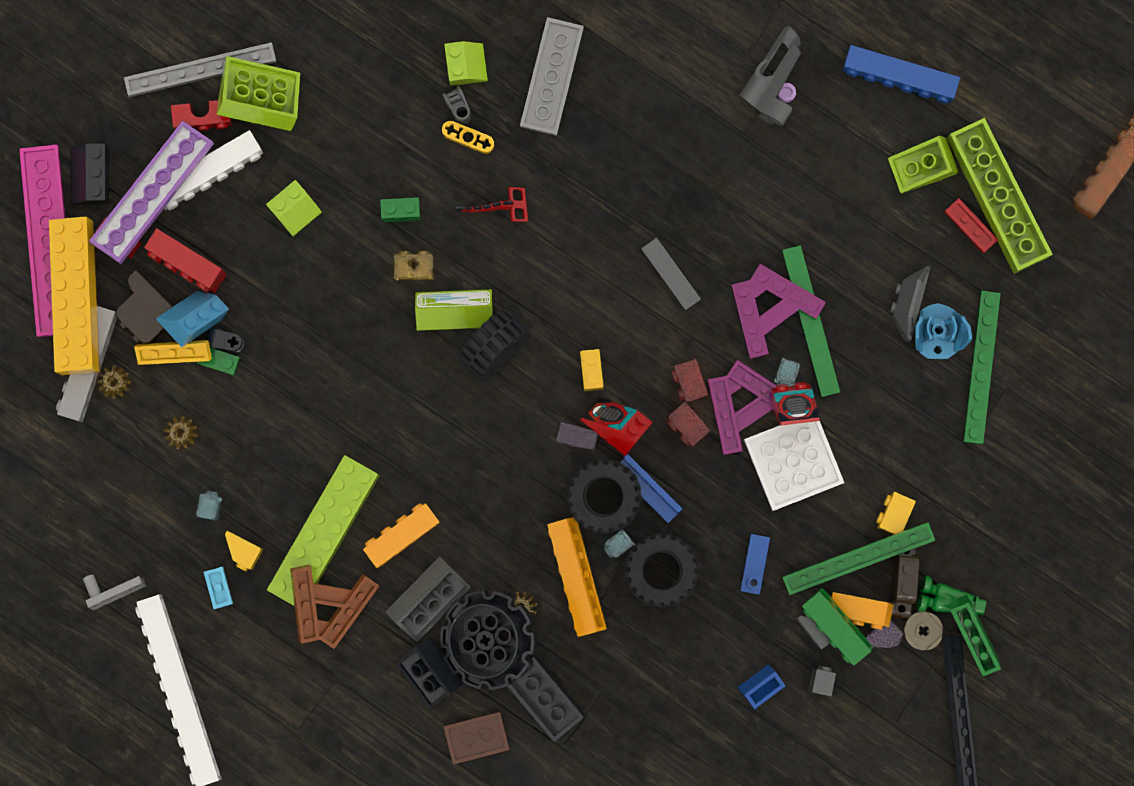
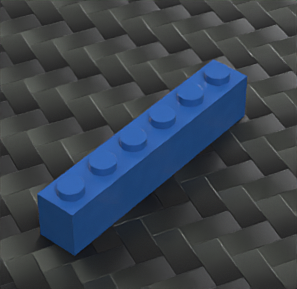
M850 45L842 70L849 76H862L866 81L882 82V85L890 88L896 86L906 93L913 91L919 93V96L923 98L933 97L938 102L944 104L953 101L960 80L958 76Z

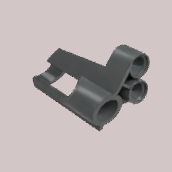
M790 26L784 27L764 60L758 65L739 94L761 112L759 114L761 119L769 124L776 123L779 126L785 124L792 113V107L776 98L801 54L799 50L801 45L800 38ZM784 43L788 48V52L773 75L764 76L763 72L781 44Z

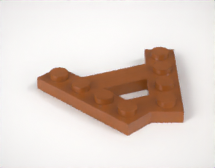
M309 564L291 568L299 642L303 644L321 640L335 649L379 585L364 574H362L352 589L313 583L312 569ZM316 603L339 607L329 621L317 619Z

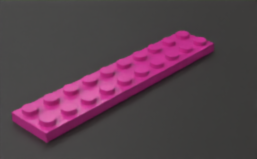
M58 145L19 149L37 337L53 336L49 220L66 218Z

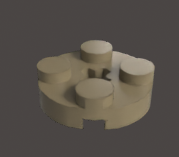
M917 612L906 620L903 632L910 646L918 650H930L940 643L943 627L939 618L934 614ZM920 626L923 628L926 626L928 628L926 631L928 634L926 636L923 634L921 636L919 635Z

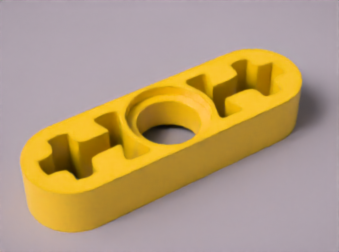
M447 121L442 126L444 137L484 154H488L494 149L492 137L454 121ZM454 126V130L459 132V129H462L459 139H457L458 135L452 132L448 135L446 128ZM470 132L473 134L474 138L471 142L463 140L465 133ZM477 136H480L479 141L481 142L488 140L491 146L483 149V145L478 142L477 146H475Z

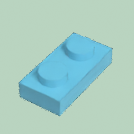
M224 567L205 571L204 575L213 609L232 605L233 600Z

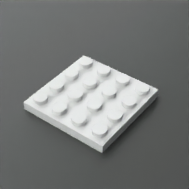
M820 421L780 425L744 439L772 511L844 483Z

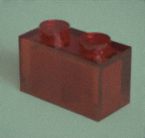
M696 359L674 366V371L671 373L674 382L679 383L680 389L678 394L681 401L684 400L685 404L708 397V392Z
M686 402L667 417L669 420L667 424L674 432L678 430L682 435L680 439L686 446L690 444L693 447L711 431Z

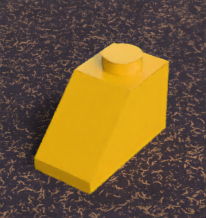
M227 531L225 536L232 559L237 562L236 566L244 571H247V569L253 570L263 549Z

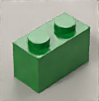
M419 198L380 200L381 219L383 222L421 220Z

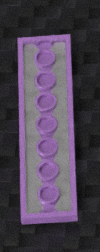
M182 121L89 242L119 264H122L213 146V141Z

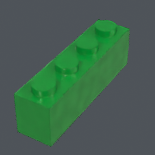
M823 588L804 602L802 607L804 608L803 612L810 619L813 618L817 623L816 627L821 633H826L830 638L829 642L834 648H839L842 652V657L847 663L851 662L854 666L872 651V644Z
M968 595L950 601L951 613L982 676L1000 670V660Z

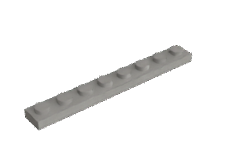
M271 42L124 77L127 94L129 97L221 76L223 75L226 56L264 65L276 63L273 44Z

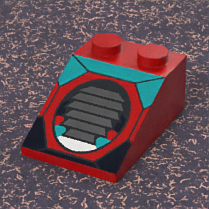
M798 382L794 386L780 384L776 388H771L773 411L781 426L820 421L810 384Z
M598 398L580 419L625 456L652 424V421L638 410L602 398Z

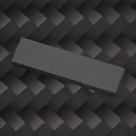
M657 238L641 248L685 311L701 300Z

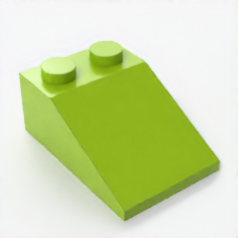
M942 136L935 137L888 158L900 193L941 181L959 173L947 139Z

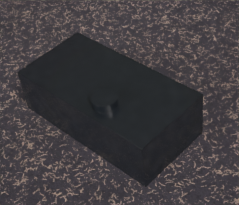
M535 655L531 659L532 664L528 671L519 679L512 677V684L508 688L552 741L555 742L583 719L586 714L537 655Z

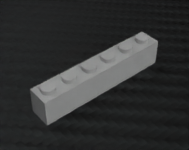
M97 306L100 372L118 317L115 311ZM99 372L71 374L69 376L68 382L65 381L62 392H64L62 400H59L56 406L57 415L83 423Z

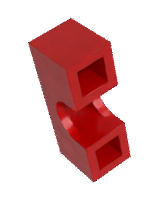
M218 100L209 101V112L204 117L194 116L193 107L190 103L171 105L174 130L182 121L199 132L209 131V128L215 127L218 130L227 129L228 126H233L232 118L217 115Z

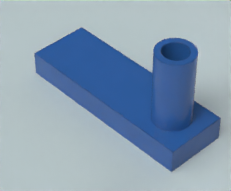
M750 534L740 591L760 595L770 541L769 537Z

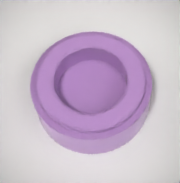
M784 83L777 97L784 103H789L795 98L796 89L792 84Z

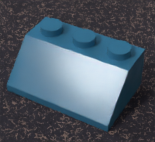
M196 291L158 316L156 320L183 347L219 323L229 308L217 295Z

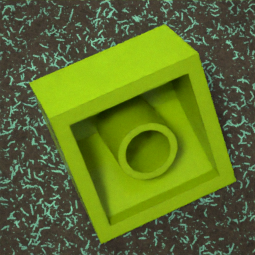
M463 41L444 44L450 86L488 81L482 43Z
M296 180L266 204L292 236H295L322 213Z

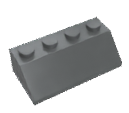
M439 556L393 603L386 613L402 630L418 642L471 586Z

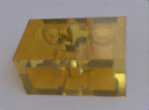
M400 251L398 255H394L395 280H433V254H429V251H418V254ZM413 261H416V263L419 265L416 266L415 269H412V267L409 266L412 265Z

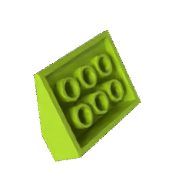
M226 56L218 98L217 115L291 131L297 120L300 73Z

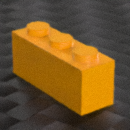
M833 592V601L850 620H853L854 625L864 626V623H869L871 628L882 630L883 626L889 627L893 604Z

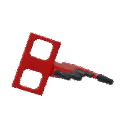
M509 187V200L475 207H454L455 211L489 212L510 209L511 222H528L525 188ZM513 190L521 192V201L513 199ZM515 209H522L523 219L515 218Z

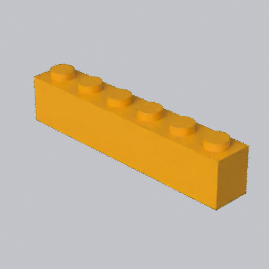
M575 517L547 525L554 547L553 552L559 566L558 570L564 584V592L567 595L569 611L573 617L574 629L577 632V636L580 637L607 628L579 525L574 519Z

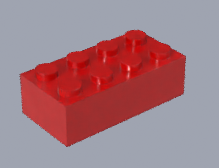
M157 228L144 247L151 259L158 263L163 261V265L174 273H177V271L181 272L179 275L190 283H193V281L197 282L195 285L206 293H209V291L215 293L227 275L220 267Z

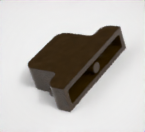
M135 270L128 278V287L134 293L117 309L116 314L119 319L117 323L125 331L129 329L133 333L131 337L138 344L141 341L145 344L154 343L166 331L156 320L157 317L171 309L172 306Z
M916 548L909 550L908 554L901 553L893 558L890 598L893 610L891 618L909 619L911 616V606L916 603L919 557L915 556ZM900 605H903L905 608L902 613L898 611Z

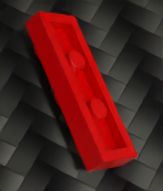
M959 198L944 211L982 253L987 251L998 240Z

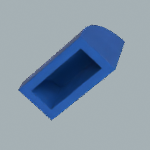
M768 664L741 684L738 689L751 706L756 709L784 688L785 684L776 671Z

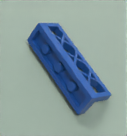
M628 454L623 458L620 463L627 466L636 475L641 486L642 498L669 523L682 508Z

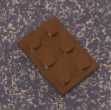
M500 712L443 726L453 764L510 750Z

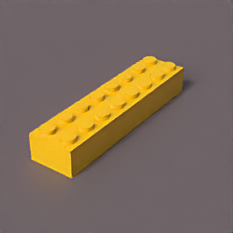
M88 217L49 220L54 369L60 375L99 372L94 245L89 242L94 235L93 221Z

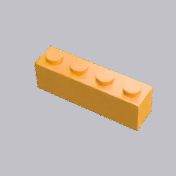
M420 503L412 509L413 513L408 517L403 515L396 520L397 525L393 528L390 526L380 532L382 536L378 539L373 537L365 543L366 547L363 550L376 568L384 565L440 523L426 503L424 505Z

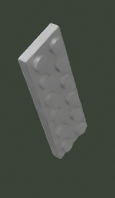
M547 17L520 123L521 128L557 136L584 26Z

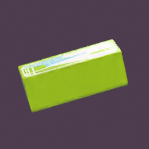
M492 289L416 292L415 314L417 331L480 328L493 315Z

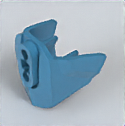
M937 303L927 306L920 311L919 321L916 324L915 346L916 350L925 358L948 359L957 351L963 350L972 340L970 325L964 316L952 308ZM935 328L940 330V334L935 332ZM936 346L940 349L939 354L934 352Z

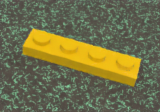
M208 340L191 341L183 347L177 342L137 344L134 347L138 365L210 361L212 359Z

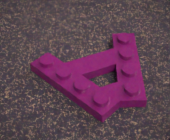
M762 264L758 266L751 280L732 285L750 359L769 355L764 335L795 312L801 310L817 319L826 304L825 301ZM767 290L782 299L763 315L759 316L755 298Z
M737 360L727 376L708 379L723 455L743 451L739 432L773 409L771 388H776V385ZM743 387L758 397L736 413L734 412L731 394Z

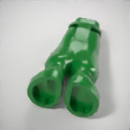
M930 576L923 577L920 592L932 594L936 597L932 598L920 594L917 599V611L924 612L927 607H930L936 612H951L949 602L968 595L976 613L979 615L984 614L986 600L979 599L978 596L954 589L942 583L933 585Z

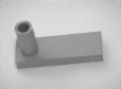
M94 575L83 578L90 599L85 601L88 608L92 610L146 587L144 580L138 576L101 593Z

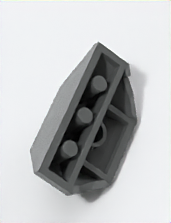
M929 266L903 279L901 284L897 283L895 289L897 299L896 302H892L890 313H893L892 320L905 342L912 340L931 268Z

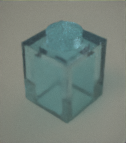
M782 358L774 382L778 383L777 385L786 384L787 386H794L801 364Z
M206 491V494H200L196 517L218 521L222 498L217 497L216 492Z
M622 529L604 543L606 546L604 550L610 558L614 556L617 559L631 548L634 543Z

